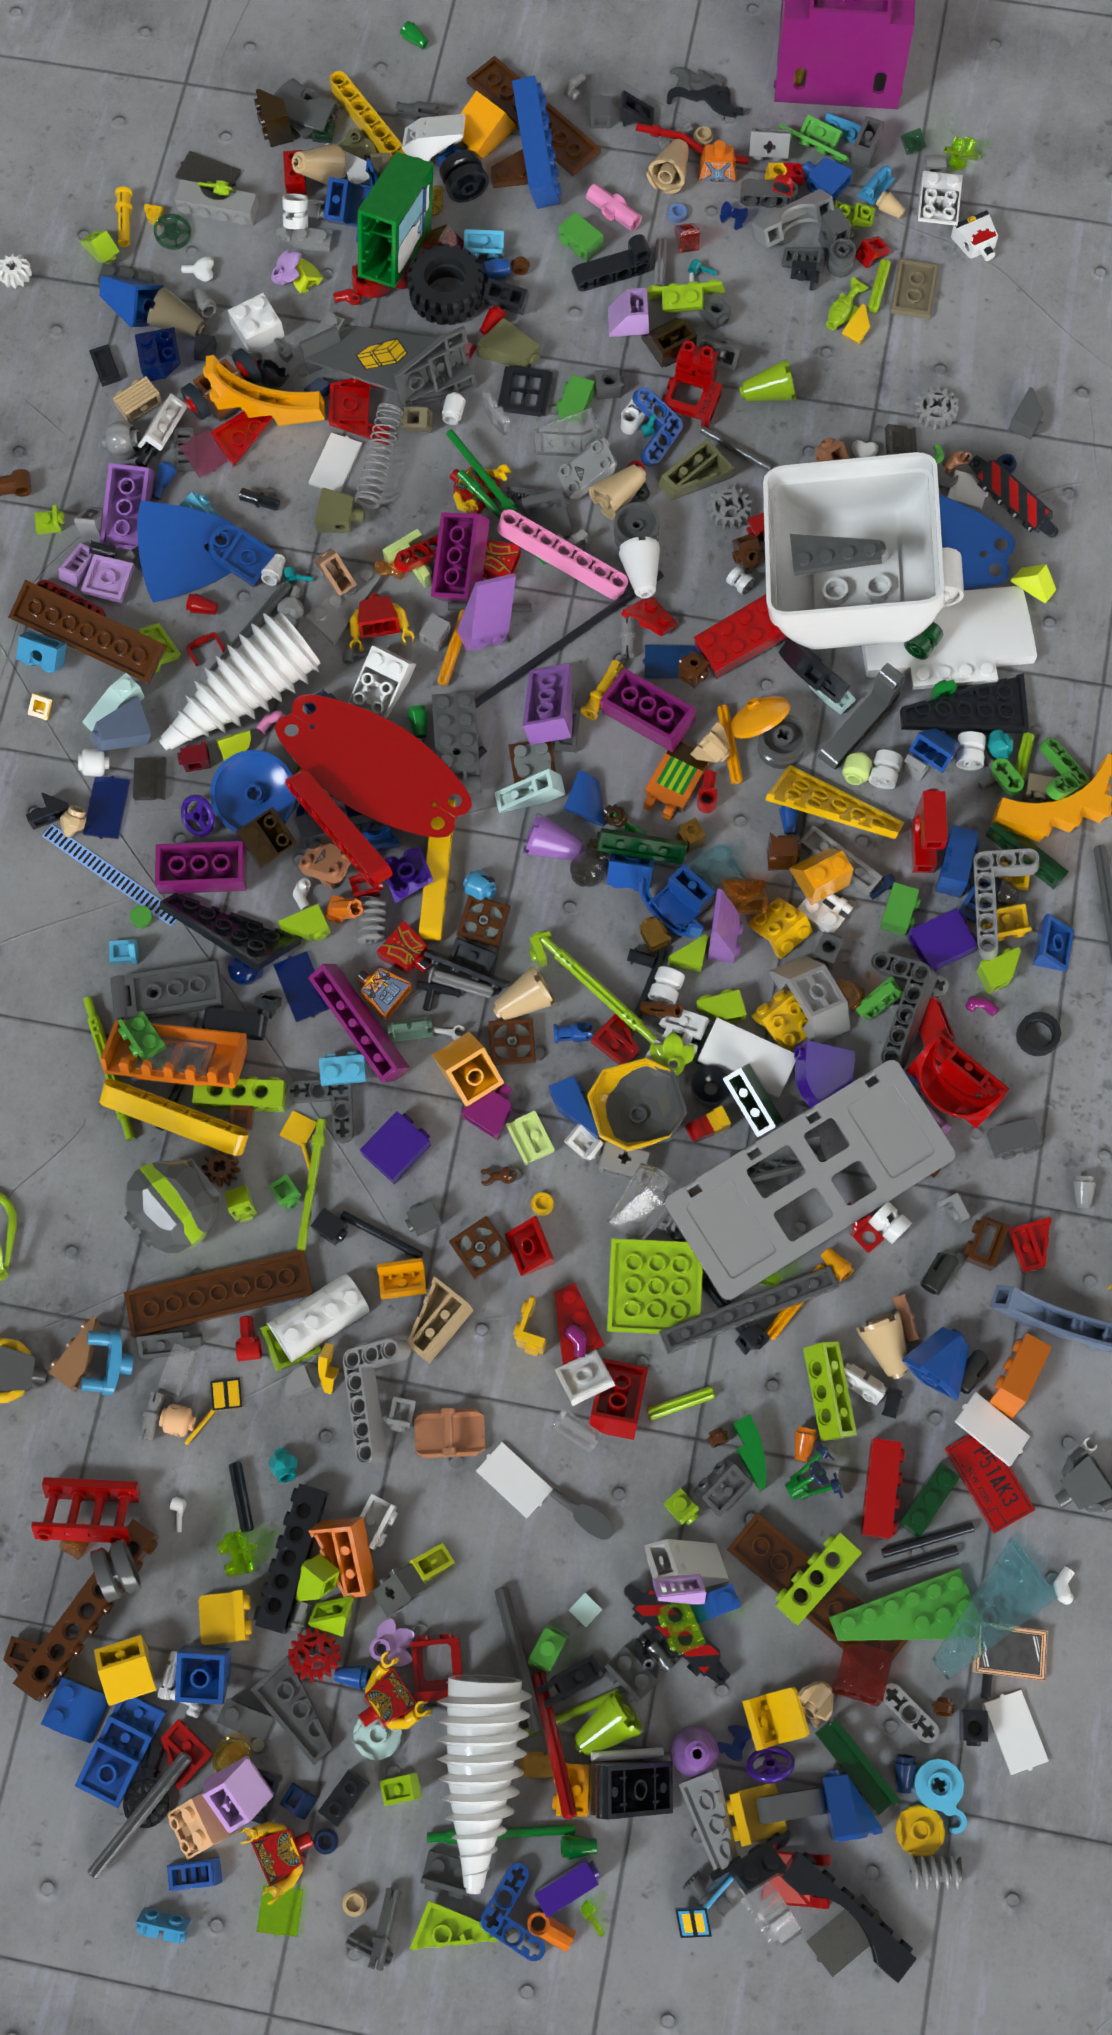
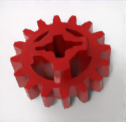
M309 1628L306 1629L305 1636L298 1633V1641L292 1640L291 1647L293 1649H288V1656L291 1657L289 1659V1666H294L293 1673L297 1674L300 1672L301 1680L308 1676L310 1683H313L314 1677H318L319 1681L322 1682L324 1674L331 1677V1669H338L336 1661H340L341 1654L337 1653L340 1651V1644H335L336 1637L328 1638V1632L324 1631L323 1634H320L317 1628L315 1633H311ZM325 1646L328 1647L331 1656H329V1653L325 1651ZM298 1654L304 1659V1664L300 1662Z

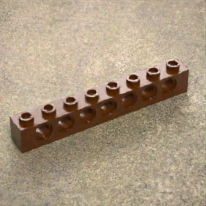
M132 1519L127 1526L130 1535V1544H127V1546L129 1547L134 1543L139 1545L138 1552L132 1556L139 1572L144 1564L142 1560L147 1554L151 1555L158 1545L156 1541L159 1537ZM94 1572L13 1682L15 1686L36 1701L41 1702L42 1699L46 1700L54 1690L52 1686L58 1677L61 1679L69 1669L67 1664L73 1656L76 1658L84 1648L83 1642L88 1636L91 1637L99 1627L98 1621L103 1615L107 1616L114 1606V1603L107 1602L104 1596H99V1585ZM121 1584V1589H122V1594H123V1593L125 1592V1590H124V1588H123V1586H122V1584ZM89 1604H93L94 1613L90 1617H85L83 1614L84 1608ZM78 1625L79 1634L74 1638H70L68 1634L70 1627ZM62 1645L64 1647V1654L61 1658L55 1659L53 1655L54 1649ZM47 1666L49 1675L46 1679L40 1680L38 1672L42 1667Z

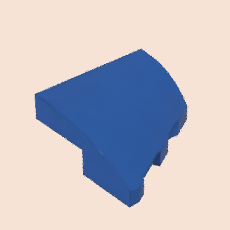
M579 770L564 811L585 817V821L603 827L604 816L602 815L600 783L595 777Z

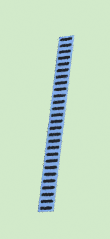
M53 824L42 835L43 838L139 905L148 907L152 914L172 927L177 919L160 909V901L162 900L73 838L64 836L63 831Z

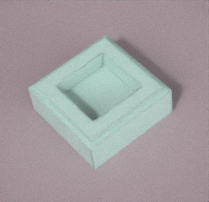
M584 1593L569 1611L587 1627L602 1609Z

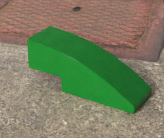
M748 1414L732 1425L743 1446L737 1448L736 1452L759 1492H762L766 1489L765 1455L757 1427L751 1415Z

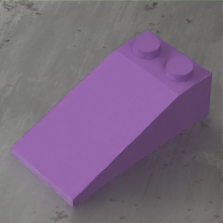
M109 463L100 543L108 545L112 543V546L126 550H132L138 546L137 522L140 501L151 502L155 480V472L147 467Z
M514 573L475 583L457 629L466 651L481 650L490 645L497 646L505 641L510 627L516 580Z
M570 663L530 670L523 719V728L530 745L571 738L573 716Z
M717 889L708 960L734 963L735 956L740 955L741 943H737V936H742L743 923L739 922V912L722 889Z

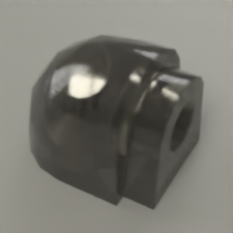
M1003 879L996 894V904L1001 906L1015 905L1019 899V890L1013 883Z

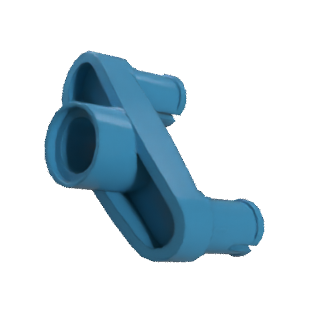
M88 1331L87 1344L108 1346L109 1352L105 1376L103 1378L82 1377L80 1390L101 1392V1395H112L119 1374L131 1375L133 1354L122 1353L120 1331Z

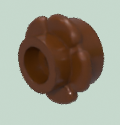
M516 257V259L511 261L513 273L525 275L529 270L530 262L525 257Z
M722 1428L709 1432L710 1437L706 1440L710 1442L712 1448L721 1446L729 1441L728 1431H723Z
M938 1697L937 1701H934L932 1704L934 1714L939 1716L951 1717L954 1714V1709H956L952 1699L947 1697Z

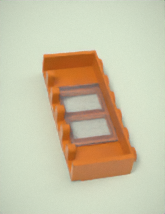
M115 1019L100 1058L104 1074L131 1076L141 1080L195 1086L211 1085L235 1088L245 1062L248 1045L246 1033L151 1023L165 1044L166 1049L149 1060L142 1061L140 1056L134 1057L128 1047L131 1045L129 1039L124 1041L117 1030L121 1026L117 1019Z

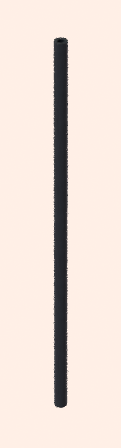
M660 570L658 571L657 581L664 577ZM631 589L475 699L476 708L635 598L637 595L634 590Z

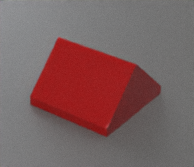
M533 1216L505 1234L521 1276L554 1264L553 1255L537 1216Z

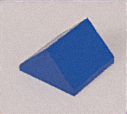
M1046 914L1039 925L1033 965L1067 971L1074 930L1051 914Z

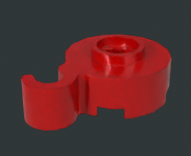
M358 264L352 266V287L358 294L366 298H377L388 293L391 287L358 277ZM409 267L395 288L405 289L408 287L407 274L409 273Z

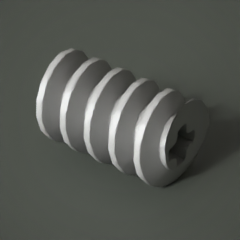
M362 896L359 900L364 910L362 915L358 916L360 920L358 921L359 929L357 934L359 937L357 942L363 945H373L385 939L384 935L379 934V932L385 931V927L379 926V924H384L386 921L380 917L386 915V911L380 909L386 907V902L380 901L376 897Z
M910 1856L909 1873L911 1882L914 1883L916 1889H919L920 1882H923L927 1890L929 1889L930 1882L934 1883L936 1890H939L940 1882L944 1883L946 1890H949L950 1883L953 1882L955 1889L959 1890L963 1879L962 1858L959 1856L955 1862L953 1856H948L945 1862L943 1856H938L935 1862L933 1856H928L925 1862L923 1856H918L915 1862L914 1857Z

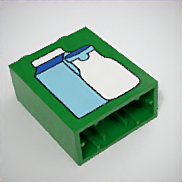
M400 152L394 154L358 209V277L392 288L397 286L432 230L434 163Z

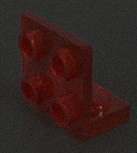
M845 1641L837 1678L832 1685V1693L878 1707L884 1699L893 1654L856 1641Z

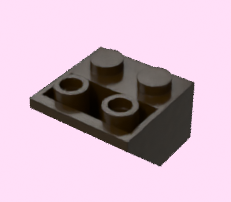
M256 89L257 98L254 99L256 110L260 111L257 112L260 125L263 127L264 140H269L270 147L293 142L289 118L283 99L261 89Z
M674 318L649 331V334L641 335V339L662 368L676 361L682 343L686 340L692 341L697 346V334L687 320Z
M274 807L236 831L237 836L243 841L245 848L260 869L297 844V841Z

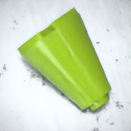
M788 359L782 360L742 381L743 386L739 387L741 398H746L747 402L793 401L797 399Z
M616 1690L611 1692L575 1734L576 1741L574 1746L581 1755L590 1756L591 1752L603 1751L643 1733L641 1730L643 1726L638 1715L630 1704L627 1706L622 1702L625 1697Z

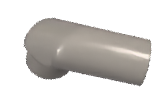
M579 73L569 79L566 90L569 99H578L580 92L577 90V86L586 81L583 73Z

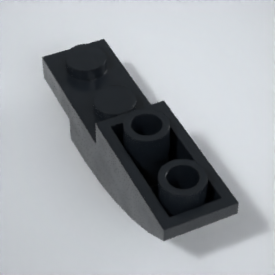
M787 638L778 652L799 677L814 690L821 691L834 703H839L851 686L824 665L822 659L807 647L792 641L790 638Z

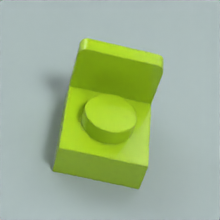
M57 504L52 505V511L35 512V531L37 535L62 532V524L65 523L63 511H59Z
M681 1488L663 1503L681 1526L684 1523L690 1525L699 1517L697 1512L700 1508L694 1504Z

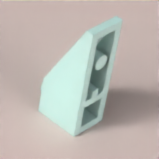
M125 673L106 690L82 721L83 724L90 731H93L96 722L134 698L139 697L141 701L145 697L140 686Z
M550 769L494 792L500 813L547 803L566 795L561 775Z

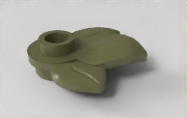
M357 128L349 130L346 134V139L338 145L342 150L361 159H364L365 156L370 157L371 154H376L373 141L365 138L364 133ZM353 136L359 137L357 140L352 139Z

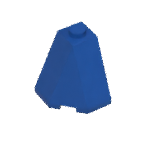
M101 275L99 296L130 327H147L150 307L154 308L156 302L153 300L164 285L118 275Z
M942 1327L902 1359V1362L922 1384L957 1401L970 1346L964 1340L965 1336L956 1329L951 1331Z
M840 1769L826 1771V1776L821 1777V1783L824 1788L831 1839L835 1842L866 1838L868 1833H873V1835L883 1833L881 1825L848 1774H841Z

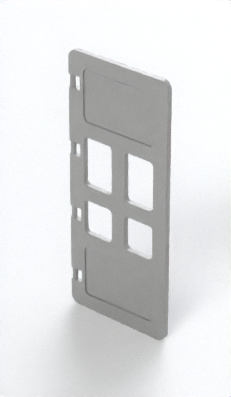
M888 1060L673 1192L665 1199L664 1204L719 1295L725 1300H731L953 1161L955 1150L900 1064L895 1060ZM875 1076L879 1082L868 1088L865 1081ZM817 1112L820 1119L810 1124L806 1117ZM827 1119H833L847 1140L848 1147L827 1161L820 1162L805 1140L804 1134ZM787 1145L794 1152L805 1173L769 1197L763 1198L748 1176L747 1169ZM758 1148L762 1155L751 1161L747 1154ZM859 1161L876 1188L854 1204L847 1205L831 1178L852 1163ZM699 1185L702 1192L691 1198L687 1191ZM815 1188L830 1209L832 1217L795 1241H790L775 1219L774 1213L807 1191Z

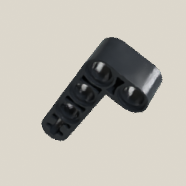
M638 234L629 239L628 250L578 264L573 267L571 273L578 290L582 292L647 273L651 268V251L645 236Z

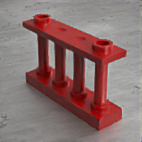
M43 1478L42 1488L48 1503L43 1522H32L31 1524L35 1539L41 1541L63 1540L113 1543L124 1539L126 1544H130L128 1527L124 1526L128 1504L139 1503L140 1491L138 1482ZM58 1500H72L67 1522L52 1523ZM83 1500L95 1501L90 1525L76 1524ZM105 1502H119L114 1526L100 1525Z

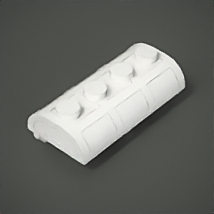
M343 1274L269 1321L267 1325L292 1363L368 1314L370 1310L353 1280L347 1274Z

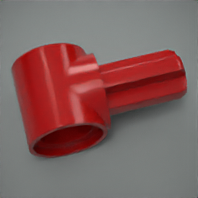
M712 770L704 771L702 787L698 790L697 808L706 814L713 812L717 803L718 790L715 789L717 774ZM710 798L712 802L705 803L702 799Z
M242 1316L239 1319L241 1338L237 1339L235 1343L237 1361L262 1359L260 1338L254 1335L253 1317Z

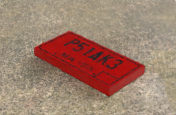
M970 1434L944 1449L993 1534L1035 1511L1011 1468Z

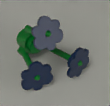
M816 1440L815 1442L819 1445L816 1448L818 1453L796 1474L789 1477L791 1481L785 1483V1487L793 1500L799 1497L804 1500L810 1496L833 1490L834 1494L839 1493L840 1498H844L841 1490L842 1484L839 1483L836 1472L833 1473L834 1479L830 1480L831 1485H828L827 1473L818 1462L821 1457L826 1459L829 1456L833 1461L835 1459L828 1452V1448L823 1447ZM811 1468V1476L805 1479L802 1475ZM813 1480L816 1483H819L821 1486H824L818 1489L807 1491L810 1489L808 1483H810Z

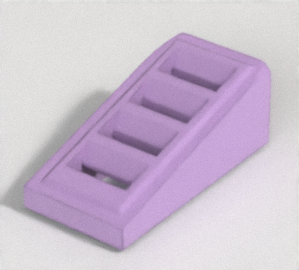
M79 543L60 566L58 571L61 581L74 587L81 583L94 555L89 554V546Z
M700 1574L653 1579L652 1583L658 1601L705 1604L706 1590ZM661 1587L666 1588L667 1592H662Z

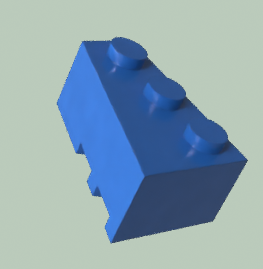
M956 825L952 826L935 892L961 898L964 891L968 892L971 882L969 874L974 869L973 855L974 852L978 851L980 840L977 839L979 831Z

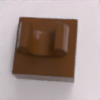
M231 1105L229 1123L246 1130H252L254 1107Z

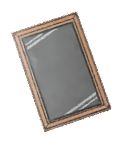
M975 1622L972 1672L1045 1681L1048 1631Z

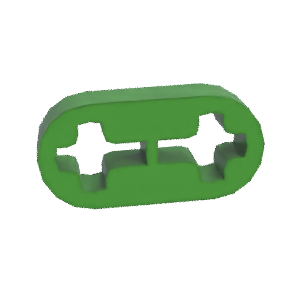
M996 759L991 766L993 778L1006 794L1010 796L1020 795L1024 788L1023 778L1007 759ZM997 767H1005V774L1001 770L997 772ZM1009 779L1013 784L1018 783L1017 789L1015 787L1010 788Z

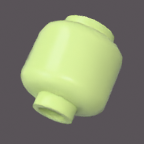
M863 752L851 753L845 760L842 769L843 777L852 785L865 783L873 767L872 760Z

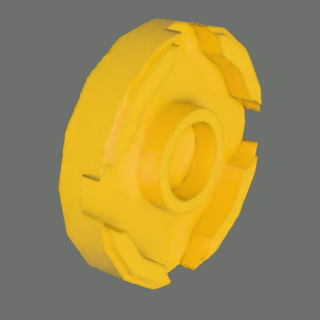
M917 1804L908 1806L900 1813L896 1820L895 1834L903 1850L912 1856L927 1857L933 1855L942 1846L945 1838V1827L943 1820L936 1811L927 1806Z

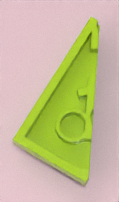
M428 1899L412 1939L410 1949L440 1948L449 1945L459 1946L487 1941L497 1942L498 1940L481 1928L479 1920ZM506 1932L505 1934L506 1939H508L509 1936L508 1932Z

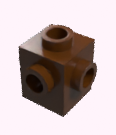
M753 534L732 540L734 547L732 556L736 564H739L744 569H752L757 564L763 562V546Z
M691 651L688 656L684 655L678 663V677L695 689L708 676L709 662L702 654H696Z

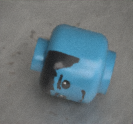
M481 870L471 871L463 882L465 893L478 900L492 899L497 890L495 888V879Z

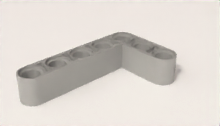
M1034 849L982 851L974 857L978 952L980 957L985 960L994 959L999 951L995 877L1035 874L1039 869V855ZM1031 859L1034 863L1029 865L1025 864L1024 861ZM1003 861H1010L1012 864L1004 866L1001 863ZM982 862L989 863V866L980 867L979 864ZM987 882L990 886L982 888L980 884ZM983 903H990L991 907L982 908L981 905ZM990 923L992 927L990 929H984L982 928V925ZM985 944L994 946L991 950L983 949Z
M385 1339L351 1348L344 1353L343 1367L355 1455L362 1464L381 1463L386 1457L375 1368L406 1360L411 1353V1346L406 1340Z

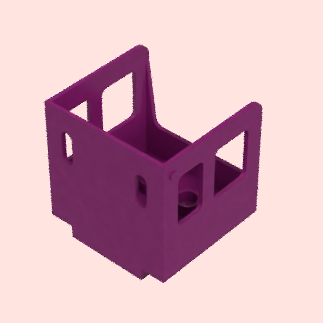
M781 0L776 80H774V102L898 109L914 30L915 0ZM797 68H804L807 70L805 84L800 87L795 86V70ZM877 73H885L887 75L885 87L882 91L873 90L874 79Z

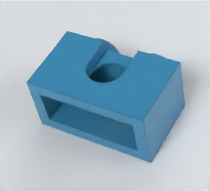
M28 630L19 636L16 659L28 666L39 665L43 671L53 673L64 667L67 643Z

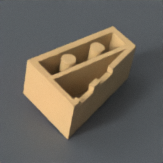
M435 1276L431 1282L432 1286L429 1293L424 1299L419 1317L417 1316L408 1338L411 1350L428 1364L432 1362L474 1311L468 1302Z

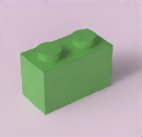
M576 212L558 226L560 242L564 246L571 248L576 256L582 257L586 262L603 248L604 235Z
M571 375L569 382H565L563 388L564 395L562 399L559 398L556 410L559 414V420L582 426L595 394V381Z
M894 882L879 929L905 936L907 929H912L915 918L911 917L913 910L917 911L920 905L921 898L917 897L919 889Z

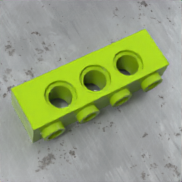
M246 1076V1079L238 1080L235 1088L221 1087L223 1091L217 1096L213 1095V1091L220 1086L194 1085L192 1103L197 1109L230 1110L231 1105L253 1106L254 1111L285 1112L287 1085L279 1077H268V1080H261L256 1076ZM238 1089H245V1093L242 1096H235V1092ZM260 1090H268L266 1096L257 1097V1093Z
M839 1341L822 1342L803 1348L820 1440H839L857 1435Z
M838 1533L836 1536L831 1534L823 1543L826 1548L820 1554L816 1551L807 1561L810 1566L804 1572L800 1569L791 1579L794 1584L788 1590L783 1588L775 1597L778 1602L774 1606L795 1626H798L862 1554L842 1533ZM828 1553L837 1555L838 1564L835 1567L827 1564L826 1556ZM812 1571L821 1573L822 1582L819 1585L811 1582L810 1574ZM796 1589H802L806 1592L807 1597L803 1603H799L794 1599Z

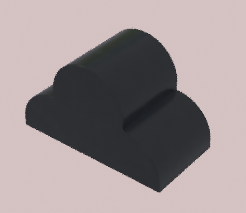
M616 1760L590 1762V1815H595L598 1819L610 1820L673 1813V1761Z

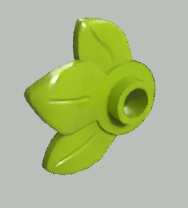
M217 180L216 183L207 181V183L197 182L196 186L214 188L213 193L229 196V193L236 192L225 181Z
M671 1032L665 1038L663 1045H650V1055L654 1062L673 1070L675 1075L678 1076L683 1072L685 1065L692 1062L695 1049L693 1045L683 1046L681 1038L675 1032ZM674 1061L678 1066L671 1068L669 1063Z

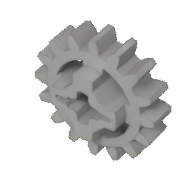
M930 386L928 392L922 390L921 395H917L914 404V416L919 417V423L926 422V428L932 425L933 430H935L936 426L939 425L941 429H944L945 423L950 426L952 420L956 419L959 406H957L958 399H953V392L947 393L948 388L941 391L940 386H937L936 390H933Z
M724 485V490H721L719 487L716 488V494L711 492L710 499L707 500V514H710L709 520H716L715 526H718L720 523L723 524V529L727 525L734 529L735 524L741 527L742 521L747 522L748 515L751 514L752 502L748 500L749 495H743L742 488L736 491L735 485L731 489H728L727 485Z

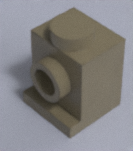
M404 407L401 425L407 432L432 433L433 412L428 407Z
M1029 773L1025 781L1023 801L1027 802L1029 798L1036 802L1049 801L1051 797L1047 794L1045 787L1055 777Z

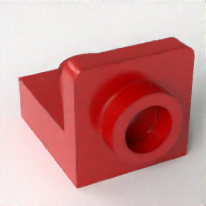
M879 236L864 239L857 249L855 257L865 268H869L874 259L887 256L891 249Z

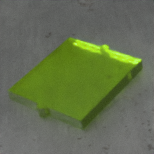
M263 1885L262 1892L269 1886ZM291 1888L279 1896L271 1905L267 1904L273 1899L271 1893L267 1892L261 1896L257 1932L274 1934L275 1937L279 1935L298 1937L304 1890Z

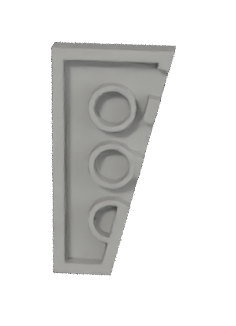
M365 564L352 575L357 584L341 596L334 591L306 615V619L334 646L339 641L338 638L341 634L345 633L349 627L350 617L359 608L360 601L368 599L369 595L375 591L382 581L381 576L369 564Z
M717 1768L678 1785L713 1869L721 1868L723 1870L738 1856Z

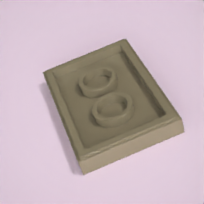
M899 259L891 314L930 319L939 264Z

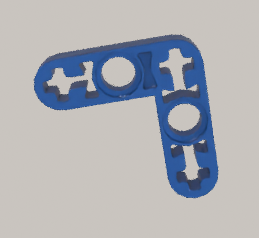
M642 387L636 390L632 397L636 407L649 419L652 414L655 415V406H658L662 411L661 417L656 416L654 421L659 428L641 453L642 462L647 466H653L660 462L681 432L683 422L650 389ZM642 394L645 395V397H644V400H645V401H642V400H641V398H642L641 395H642ZM673 421V422H674V426H673L674 429L670 430L669 432L666 431V430H668V429L671 427V425H672L670 422ZM659 435H662L665 438V446L659 444ZM655 449L658 450L653 454V459L651 460L649 458L650 452L654 451Z
M514 1863L504 1873L484 1908L479 1923L486 1933L526 1960L538 1961L545 1954L544 1942L508 1917L529 1879L527 1867L521 1863ZM520 1868L523 1880L519 1879L515 1882L513 1887L518 1888L515 1892L511 1887L504 1885L505 1881L511 1883L514 1875L511 1873L512 1870L516 1871ZM502 1890L508 1891L511 1895V1901L506 1906L498 1902V1894ZM494 1904L498 1909L505 1912L503 1916L498 1912L495 1917L497 1925H492L488 1928L486 1926L488 1921L485 1917L493 1915L496 1909L491 1908V1905ZM510 1927L516 1928L519 1932V1938L514 1943L508 1942L505 1936L507 1929ZM525 1934L528 1936L525 1940L527 1943L533 1945L536 1942L538 1944V1955L533 1954L530 1956V1950L522 1945L521 1950L517 1948L523 1942Z

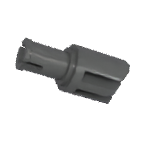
M398 101L396 103V115L410 116L414 121L424 117H435L439 114L437 110L439 109V104L423 101H416L414 104Z

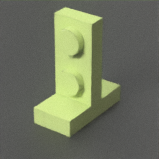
M416 529L383 549L384 560L388 566L393 564L395 556L399 551L423 541L420 531ZM414 552L416 556L421 557L419 552ZM427 564L412 570L424 588L432 584V571Z

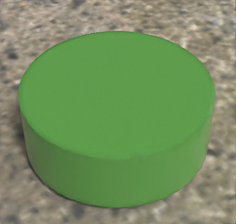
M137 906L131 911L130 920L135 927L143 929L152 923L153 915L148 907Z

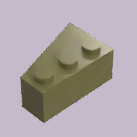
M705 439L661 476L658 486L671 500H675L730 479L735 468L708 439Z

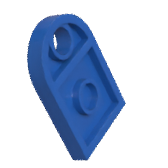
M224 525L217 528L212 533L208 545L209 553L216 563L252 587L256 585L262 576L261 571L276 554V551L234 525ZM223 536L227 543L219 545L216 543L215 538Z

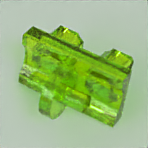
M965 136V139L955 137L952 146H945L944 153L953 154L950 158V166L953 170L959 171L964 169L968 159H978L980 153L975 151L978 140L970 136Z
M241 1531L224 1534V1539L216 1545L221 1555L230 1554L232 1561L224 1564L226 1575L241 1576L254 1572L251 1561L255 1560L252 1551L258 1549L257 1543L250 1545L248 1538L242 1537Z

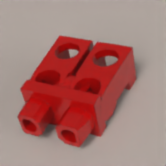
M686 340L682 343L676 358L675 372L677 370L715 382L718 371L716 370L718 352L713 351L712 347L705 346L702 348L695 346L692 341Z

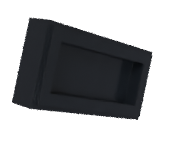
M108 344L89 350L102 387L121 381Z

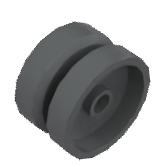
M641 502L628 503L619 509L614 518V540L619 550L622 543L638 537L639 540H646L645 537H651L659 541L660 523L655 509Z
M787 714L775 727L760 734L757 750L764 763L777 769H786L789 765L794 766L798 763L804 753L807 733L804 725L798 718Z
M124 1539L111 1543V1557L107 1550L102 1547L90 1552L96 1580L105 1599L109 1603L121 1598V1584L129 1594L142 1589L135 1562Z

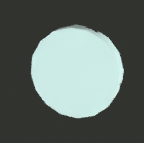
M358 1719L353 1733L356 1749L362 1756L370 1760H382L390 1757L401 1743L402 1729H383L377 1720L365 1728Z

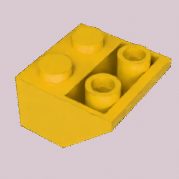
M142 1635L94 1650L98 1674L109 1706L156 1691L149 1650Z

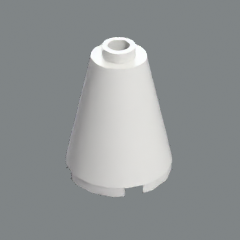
M635 537L621 544L619 557L635 594L645 599L651 597L656 592L660 546L659 542L651 537H645L646 540H639L638 537Z

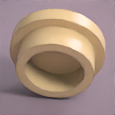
M701 126L695 131L693 138L696 142L705 146L712 142L713 133L710 128Z
M359 1890L349 1891L342 1900L344 1912L351 1917L360 1916L367 1907L365 1894Z

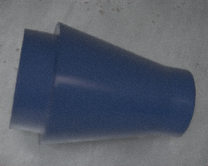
M897 1754L896 1760L893 1761L897 1785L896 1791L899 1793H911L918 1765L915 1762V1756Z

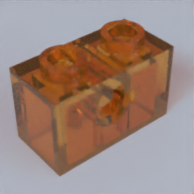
M721 880L720 889L724 891L739 913L766 914L769 896L765 880Z

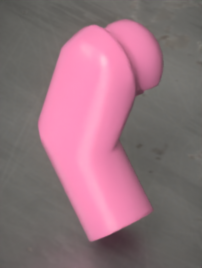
M280 710L268 713L262 718L256 730L264 735L272 723L278 722L280 718L286 715L282 714L283 712Z

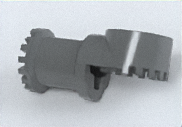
M697 1871L690 1877L691 1880H687L682 1888L684 1890L688 1889L698 1900L697 1904L702 1906L707 1900H710L717 1890L714 1889L708 1893L705 1889L707 1884L700 1877L701 1873ZM722 1894L712 1904L714 1908H717V1911L721 1910L719 1913H722L723 1917L733 1908L732 1904Z

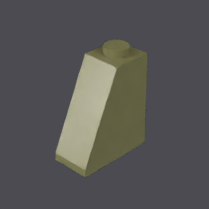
M503 318L477 343V355L482 359L501 364L529 368L540 359V345Z

